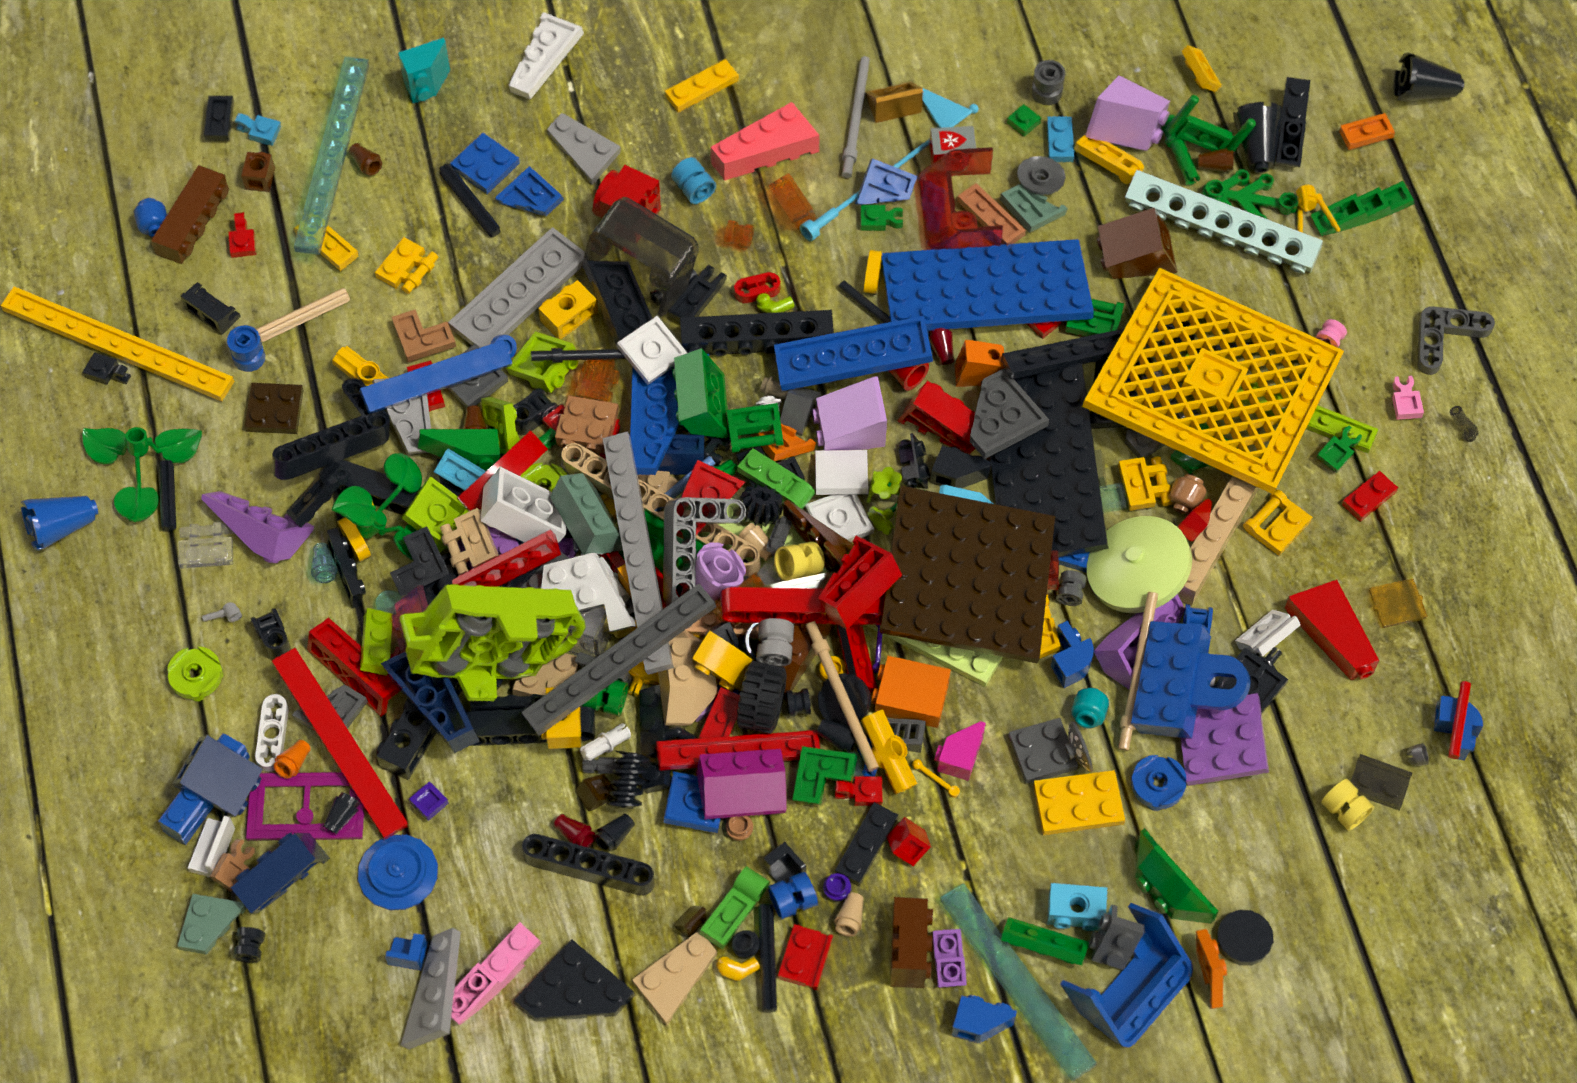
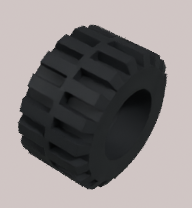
M752 661L749 664L743 679L737 709L739 728L768 734L775 730L786 687L787 674L785 667Z

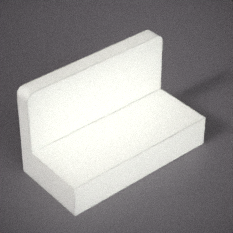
M224 816L222 822L207 818L188 866L190 872L210 877L222 854L226 853L235 831L230 817Z

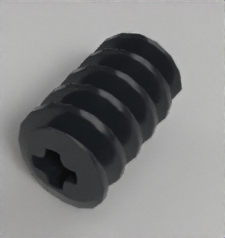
M615 750L622 755V757L613 760L614 763L620 765V768L612 770V773L618 776L619 779L610 781V784L617 787V790L608 792V795L615 798V801L608 802L607 805L628 809L642 806V802L636 799L635 796L644 794V791L637 788V785H642L646 782L639 777V774L647 773V769L640 766V764L649 762V758L638 753Z

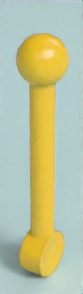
M920 759L913 760L912 767L914 769H920L947 789L950 797L956 798L959 796L960 789L957 786H950L926 768Z

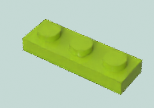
M370 608L366 609L363 624L360 670L387 676L381 663L390 659L393 613Z

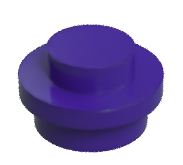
M836 873L825 879L823 890L830 900L842 901L851 892V883L845 875Z

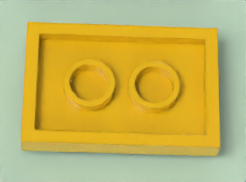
M1115 770L1034 781L1033 786L1043 835L1125 824Z

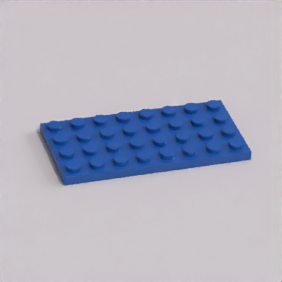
M1079 239L1009 244L1008 246L1004 244L882 253V268L890 322L924 316L927 331H931L937 328L958 329L1093 319L1094 310Z

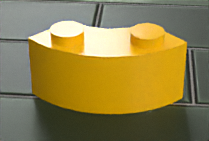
M711 631L707 633L692 658L697 663L695 665L697 670L707 676L712 673L720 679L719 685L731 692L734 689L739 692L741 691L747 667L754 661Z

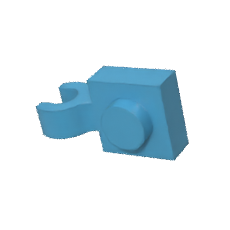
M238 113L235 119V123H238L236 130L249 133V139L270 146H273L281 129L280 121L257 115L254 121L249 116Z

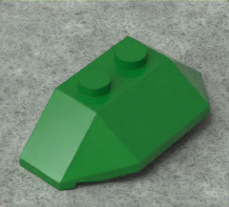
M1145 828L1142 829L1137 841L1135 879L1138 887L1144 893L1148 892L1154 899L1157 909L1163 914L1166 913L1171 919L1213 923L1219 910L1205 897Z

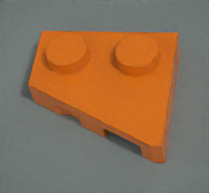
M781 423L784 446L776 447V444L761 446L771 460L778 461L814 451L816 442L811 438L806 442L796 436L797 430ZM774 430L752 433L751 435L755 437L774 434Z

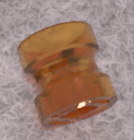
M730 219L724 234V244L733 245L737 243L741 248L749 249L754 235V225L748 223L739 225L738 221Z

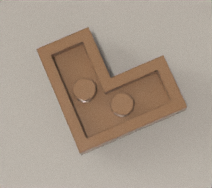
M416 309L392 317L393 325L408 362L456 347V342L448 322L423 329Z

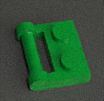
M1091 298L1093 309L1113 313L1114 315L1094 311L1093 319L1068 320L1065 332L1091 336L1118 330L1124 303L1117 302L1114 304Z
M778 403L727 410L732 453L740 452V449L772 444H776V447L784 446ZM774 430V434L738 439V435Z

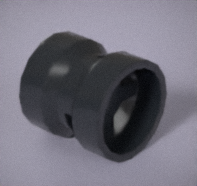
M253 927L238 928L236 934L238 944L234 947L233 959L244 963L260 962L262 956L260 945L264 942L265 932Z

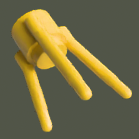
M1312 185L1300 186L1296 191L1299 202L1297 207V231L1303 233V210L1308 212L1319 204L1331 225L1339 232L1340 227L1324 203L1322 194H1317L1315 187Z

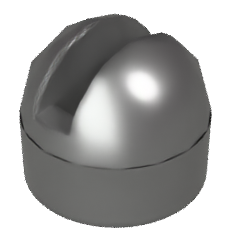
M1424 743L1413 745L1408 749L1407 755L1412 756L1408 758V762L1411 765L1423 766L1429 764L1428 752Z

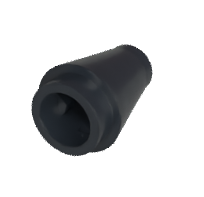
M823 719L816 732L841 752L843 750L850 752L855 743L852 731L847 725Z
M345 792L335 796L323 827L337 835L359 811L357 808L360 802Z
M624 813L622 816L598 828L597 834L594 835V840L607 853L611 850H616L635 826V823L629 815Z

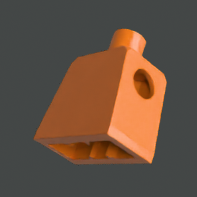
M965 340L954 364L956 387L982 386L981 381L984 378L1005 369L1001 362L1004 347L1000 344Z

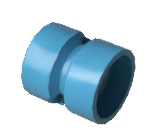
M694 157L681 161L671 173L673 181L683 190L684 195L692 204H699L707 200L716 189L715 181L705 172L703 166Z

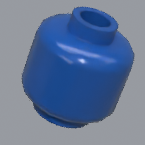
M154 198L141 200L133 211L138 230L142 234L154 237L157 232L156 230L159 229L167 216L165 205Z

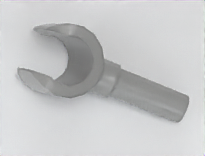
M229 602L223 606L222 610L202 615V618L205 622L226 616L229 622H235L242 618V614L236 604Z

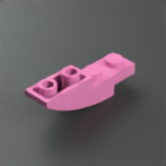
M519 922L482 964L477 963L454 988L451 1017L461 1025L478 1012L525 967L523 963L542 942Z

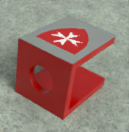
M973 126L931 128L929 150L932 173L974 171L973 154H976V142Z

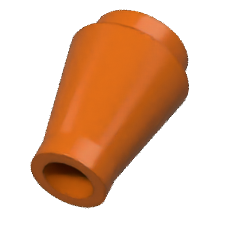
M298 740L293 746L279 754L275 758L274 769L277 774L286 779L296 776L307 754L311 751L310 745L304 740Z

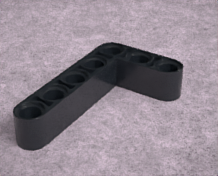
M351 378L342 383V407L351 420L280 445L273 450V474L277 479L290 480L388 442L390 435L389 415L384 409L368 414L359 392L360 388L366 387L361 380Z

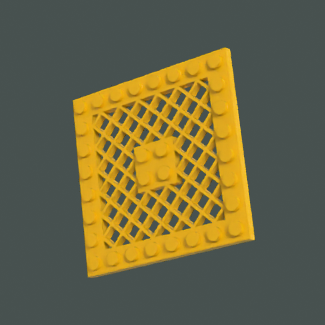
M1159 268L1087 394L1082 407L1274 494L1344 350ZM1182 307L1184 313L1177 314L1175 308ZM1165 310L1168 314L1167 316H1163ZM1205 318L1207 323L1200 324L1198 319ZM1189 321L1191 326L1184 327L1181 322ZM1173 324L1175 329L1167 330L1165 325ZM1157 327L1159 332L1153 333L1155 328ZM1228 328L1230 334L1223 335L1220 329ZM1212 331L1214 336L1207 338L1204 332ZM1196 334L1198 339L1191 341L1188 335ZM1180 337L1182 342L1175 344L1172 338ZM1251 339L1254 344L1246 345L1244 340ZM1164 340L1166 345L1158 347L1156 341ZM1235 342L1238 347L1230 348L1228 343ZM1148 343L1150 348L1144 349L1146 344ZM1219 345L1222 350L1214 351L1212 346ZM1201 348V350H1200V352H1199V354H1198L1197 351H1196V349ZM1274 349L1277 355L1270 356L1267 350ZM1187 351L1189 356L1182 357L1179 352ZM1258 352L1261 358L1254 359L1251 353ZM1171 354L1173 359L1165 360L1163 355ZM1242 355L1245 361L1238 362L1235 356ZM1155 357L1157 362L1149 363L1147 358ZM1137 360L1141 365L1135 366ZM1298 360L1300 365L1293 366L1291 361ZM1282 363L1284 368L1277 369L1275 364ZM1187 365H1192L1190 370H1188ZM1266 366L1268 371L1261 372L1259 367ZM1178 367L1180 373L1173 374L1170 369ZM1248 369L1252 372L1251 375H1246ZM1162 370L1164 376L1156 377L1154 372ZM1145 373L1148 379L1140 380L1138 375ZM1303 373H1304L1302 379H1300V377L1298 376V374H1303ZM1289 376L1292 382L1285 383L1282 377ZM1129 377L1131 382L1125 383ZM1273 379L1276 385L1268 386L1266 380ZM1184 381L1180 388L1177 382ZM1257 382L1260 388L1252 389L1250 384ZM1169 384L1171 390L1163 391L1161 385ZM1240 386H1241L1242 389H1243V391L1238 392V390H1239V388H1240ZM1152 387L1155 393L1147 394L1145 388ZM1136 390L1138 396L1130 397L1128 392ZM1296 390L1292 397L1289 391ZM1281 393L1283 399L1276 400L1273 394ZM1192 395L1194 401L1187 402L1184 396ZM1264 396L1267 402L1260 403L1257 397ZM1176 398L1179 404L1170 405L1168 399ZM1248 399L1251 405L1243 406L1241 400ZM1159 401L1162 407L1154 408L1151 402ZM1231 403L1234 405L1235 408L1229 409ZM1216 406L1218 411L1211 413L1208 407ZM1287 407L1285 413L1283 414L1281 408ZM1200 409L1202 415L1194 416L1192 410ZM1272 410L1275 416L1267 417L1264 411ZM1183 412L1186 418L1178 419L1175 413ZM1256 413L1258 419L1251 420L1248 414ZM1239 416L1242 422L1234 423L1232 418ZM1223 420L1226 425L1218 427L1216 421ZM1207 423L1210 429L1202 430L1199 424ZM1278 424L1276 430H1274L1272 425ZM1263 427L1266 433L1258 434L1256 428ZM1247 430L1249 437L1242 438L1239 432ZM1231 434L1233 440L1226 441L1223 435ZM1264 442H1269L1267 448L1263 444ZM1255 445L1257 451L1250 452L1247 446Z

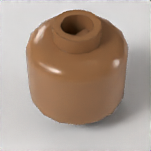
M1185 474L1184 477H1178L1174 481L1168 496L1174 505L1173 510L1187 515L1188 512H1192L1201 504L1207 493L1203 485L1204 482L1198 477Z

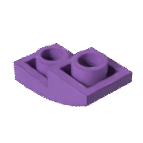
M961 929L932 931L938 987L967 985Z

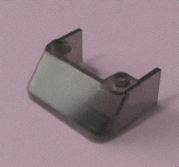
M621 197L611 205L590 234L581 268L584 269L583 265L587 260L599 261L607 256L613 245L651 268L650 283L655 290L663 294L658 315L662 317L668 313L672 305L688 288L699 251L698 243L693 236L632 199Z

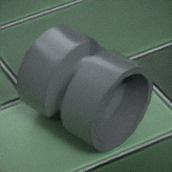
M1044 60L1037 64L1034 69L1032 96L1039 104H1056L1063 95L1065 69L1059 62Z

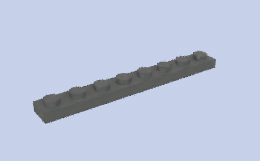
M700 584L696 585L522 712L523 716L538 736H540L716 608L715 602Z

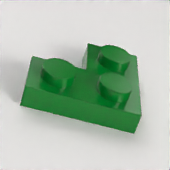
M802 746L793 801L821 806L826 779L853 783L857 755Z

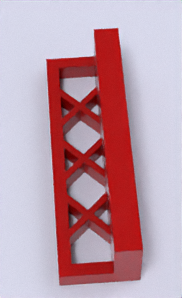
M550 529L459 575L452 580V583L459 586L483 585L485 587H498L560 556L561 551L556 535Z
M329 617L309 631L307 651L346 686L366 697L367 705L380 717L387 713L388 700L401 690L388 675L385 676L360 670L362 647Z

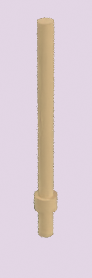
M1155 592L1147 593L1125 715L1121 716L1120 728H1122L1118 749L1123 751H1129L1132 732L1136 730L1131 724L1150 623L1154 620L1158 599V594Z
M810 622L806 625V628L813 642L811 647L815 656H819L869 772L874 771L879 766L829 654L830 647L827 640L822 638L816 622Z

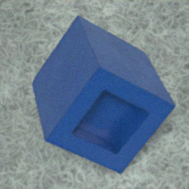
M413 933L412 940L395 937L391 951H386L385 954L387 964L421 971L428 945L425 935Z

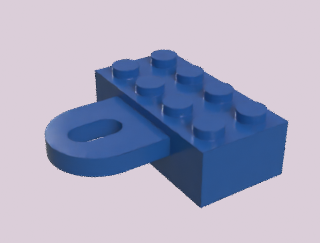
M1151 621L1131 724L1141 734L1192 739L1198 708L1229 710L1239 705L1246 698L1250 689V676L1247 669L1238 659L1232 656L1208 654L1211 636L1203 625ZM1217 676L1237 679V683L1232 689H1217L1210 686L1212 679Z

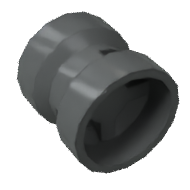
M1063 571L1060 575L1059 583L1061 587L1057 591L1056 599L1064 605L1078 606L1082 604V589L1085 587L1086 576L1078 571Z

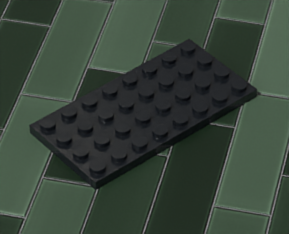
M1082 363L1073 364L1063 369L1014 378L1018 385L1049 419V425L990 456L996 504L1055 516L1051 559L1109 549L1089 409L1082 407L1087 396Z

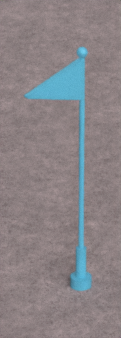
M923 88L922 103L938 128L954 127L971 113L975 114L979 110L976 104H971L968 109ZM930 139L893 165V167L899 168L930 145ZM859 191L837 208L833 207L814 222L808 219L801 224L800 231L808 241H813L820 236V229L839 215L838 212L856 200Z

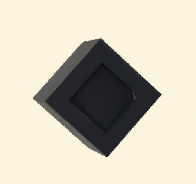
M783 842L763 858L764 869L776 883L782 880L788 883L789 877L801 872L806 873L805 863L786 842Z

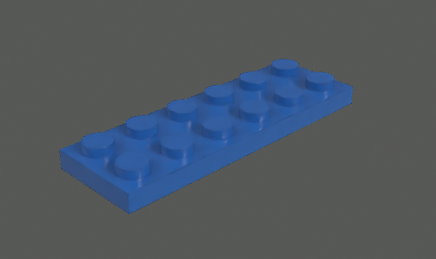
M924 316L774 345L782 391L933 362Z

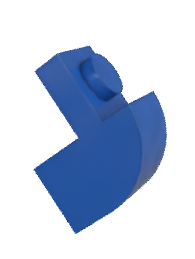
M1068 621L1058 625L1057 634L1064 650L1053 655L1051 668L1063 688L1082 680L1087 675L1094 653L1091 638L1082 641L1078 630L1072 628Z
M1440 697L1435 708L1434 731L1452 734L1458 698ZM1469 702L1458 759L1464 761L1468 753L1474 751L1476 738L1483 728V720L1479 711Z

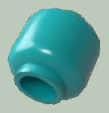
M1084 688L1078 691L1075 696L1071 715L1081 727H1098L1106 718L1109 699L1099 689Z

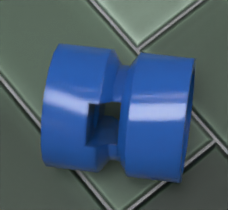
M241 325L230 331L227 336V344L234 365L244 372H252L259 369L265 362L266 357L259 332L249 325Z
M805 872L789 877L788 883L782 880L768 886L770 899L781 920L795 915L798 908L804 911L818 905L813 885Z

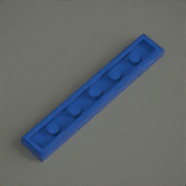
M502 340L360 388L359 392L368 414L509 367L513 363Z

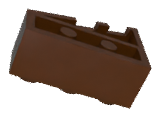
M894 897L890 987L924 988L925 979H931V962H927V952L932 951V935H927V926L933 923V909L928 908V899Z

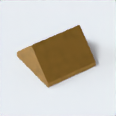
M913 82L865 92L875 123L922 113L923 88Z

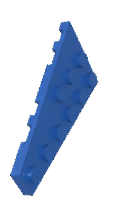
M632 367L630 438L637 475H656L678 429L679 423L676 417L678 403L674 395V391L677 388L673 377V369L675 367L648 385Z

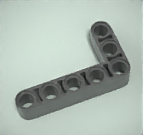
M684 497L671 499L666 503L664 508L663 609L680 598L675 591L678 584L683 589L682 595L695 587L696 523H738L746 515V508L743 502L737 499ZM679 503L683 506L684 513L681 517L678 515L676 510L677 505ZM704 504L709 510L707 517H704L702 514ZM729 505L733 509L732 518L727 515V507ZM678 530L682 532L684 537L681 544L676 539ZM678 557L683 561L681 570L676 567Z

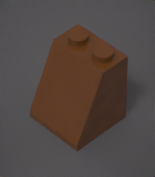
M1155 207L1098 226L1100 236H1097V243L1104 256L1100 258L1103 270L1105 272L1108 271L1113 279L1155 276L1159 268L1173 274L1178 272L1170 232Z

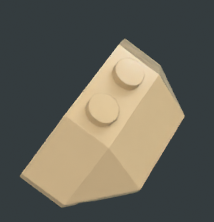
M686 630L669 641L674 668L658 672L664 724L667 726H691L718 695L715 675L710 673L707 676L695 668L697 663L692 660L703 641Z

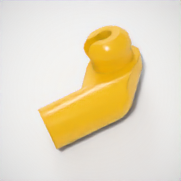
M721 957L717 961L719 973L735 981L742 980L760 969L755 957L743 963L731 960L729 957Z

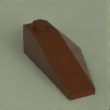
M789 500L784 501L783 515L792 521L794 530L804 543L815 542L821 547L824 555V569L827 572L835 571V573H838L843 564L841 559L844 554L850 553L854 544Z

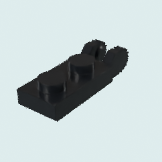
M711 265L705 267L669 309V316L679 322L680 318L698 317L724 285L727 275L721 272L710 283L708 280L713 275L714 267Z

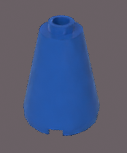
M88 496L39 498L21 501L23 505L21 513L28 535L34 536L36 541L31 542L36 551L43 550L95 521V515H98L95 500H90Z

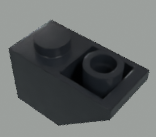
M942 445L931 471L930 483L938 486L948 485L965 488L988 479L991 462L982 456H973L962 452L956 447Z

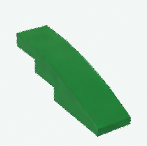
M1401 181L1384 190L1378 187L1359 197L1356 193L1327 207L1340 227L1339 232L1373 222L1414 205V199L1404 181ZM1322 209L1310 214L1321 236L1337 233Z

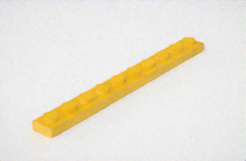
M15 286L1 304L4 312L221 402L235 382L233 376Z

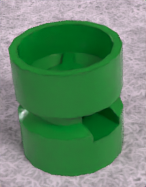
M618 680L614 681L585 702L582 707H590L595 711L603 708L604 713L620 717L627 698L628 683ZM606 693H610L608 699H605Z

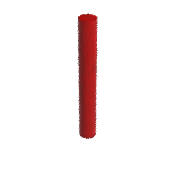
M1468 681L1460 682L1448 757L1451 759H1459L1471 690V683Z

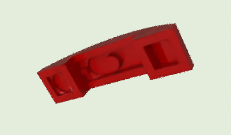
M530 430L459 495L457 499L469 512L476 508L482 511L483 487L499 467L521 476L548 448Z

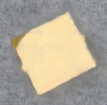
M1414 579L1369 588V593L1374 603L1373 610L1377 612L1382 628L1427 619L1428 616L1422 602L1423 596L1419 594Z

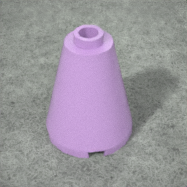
M710 542L704 545L696 556L695 586L700 584L713 601L721 598V591L725 588L739 587L742 584L746 568L743 560L734 550L728 551L722 548L724 544Z

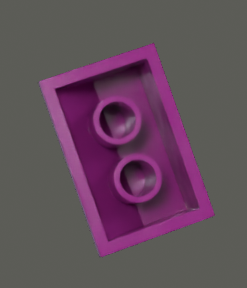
M781 749L703 754L699 756L696 775L705 819L786 813V773Z

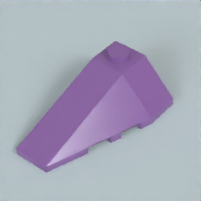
M221 491L202 494L201 497L209 508L254 553L262 556L263 560L269 563H278L280 560L290 559L314 529V526L307 522L301 528L288 514H285L284 518L271 514V508L249 506L248 500Z
M1178 594L1166 604L1155 609L1153 621L1180 622L1185 608ZM1144 612L1136 613L1110 633L1094 650L1104 673L1128 689L1130 688Z

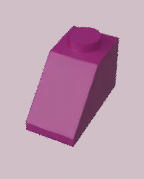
M980 721L948 736L944 746H938L934 759L939 762L937 772L969 781L985 733V722Z

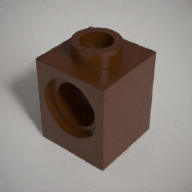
M247 152L241 175L245 190L270 192L275 171L272 154Z

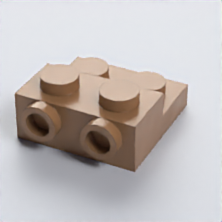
M568 396L564 414L560 416L555 435L557 446L563 449L568 444L577 443L597 455L600 453L605 454L603 438L613 435L619 405Z

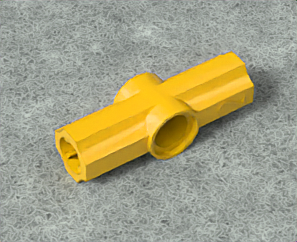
M348 346L339 349L332 359V364L350 378L361 380L366 386L373 384V379L388 378L380 372V368L375 362L366 361ZM365 376H372L373 378L367 379V378H364V377H365Z
M879 710L862 718L861 722L873 745L871 750L880 768L884 769L895 794L916 786V779L905 758L907 756L906 744L899 736L894 735L884 711Z

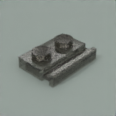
M1360 754L1350 782L1358 789V796L1363 795L1368 800L1400 811L1412 772Z

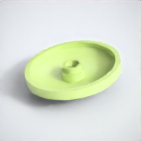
M1153 516L1133 517L1115 524L1106 531L1109 549L1092 551L1088 557L1087 578L1093 592L1106 606L1124 613L1144 612L1148 592L1158 594L1156 608L1166 604L1184 587L1192 568V552L1182 531L1173 523Z

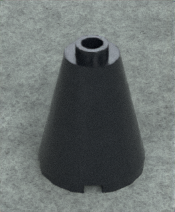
M1408 52L1404 53L1398 63H1402L1401 69L1395 70L1393 93L1394 96H1399L1397 98L1398 101L1457 97L1463 91L1465 84L1460 73Z
M1264 102L1248 103L1238 107L1237 113L1233 112V119L1237 131L1240 130L1248 119L1255 120V127L1241 144L1249 168L1256 173H1266L1274 166L1283 114L1280 105L1272 102L1271 107L1264 106Z

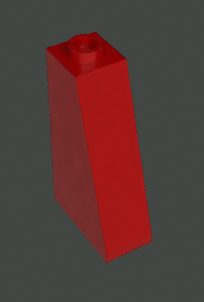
M1337 579L1288 597L1285 605L1286 612L1291 617L1296 616L1298 618L1300 627L1350 680L1358 677L1365 679L1374 674L1379 658Z

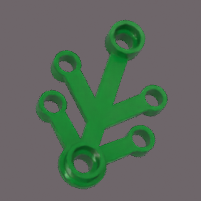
M1243 169L1236 171L1235 175L1223 182L1216 179L1210 180L1202 189V195L1231 206L1232 204L1228 200L1236 201L1244 211L1265 219L1267 217L1261 214L1253 204L1278 208L1282 214L1290 215L1297 210L1299 203L1298 197L1291 192H1285L1279 198L1254 194L1261 189L1264 191L1270 190L1273 187L1274 178L1270 174H1262L1258 180L1246 186L1250 174ZM1236 185L1246 186L1239 191L1229 190Z

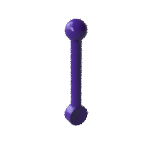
M876 625L878 628L875 664L872 665L873 672L876 674L879 672L883 636L882 633H879L880 625Z

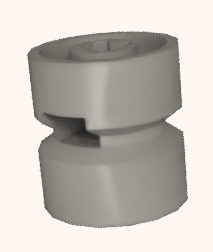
M778 618L765 619L759 623L758 639L762 643L757 645L756 659L758 662L780 667L787 666L792 662L793 648L790 643H792L794 635L793 623Z

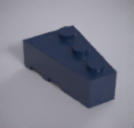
M288 833L278 841L280 846L273 852L269 850L257 859V866L251 871L249 869L244 870L235 878L237 883L231 889L251 914L260 913L288 891L287 889L298 879L301 878L303 880L309 875L308 871L318 862L324 864L330 859L310 833Z

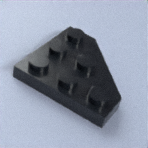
M571 939L516 997L514 1002L535 1022L556 1018H564V1020L587 1018V1016L598 1015L610 1017L616 1016L635 996V992Z

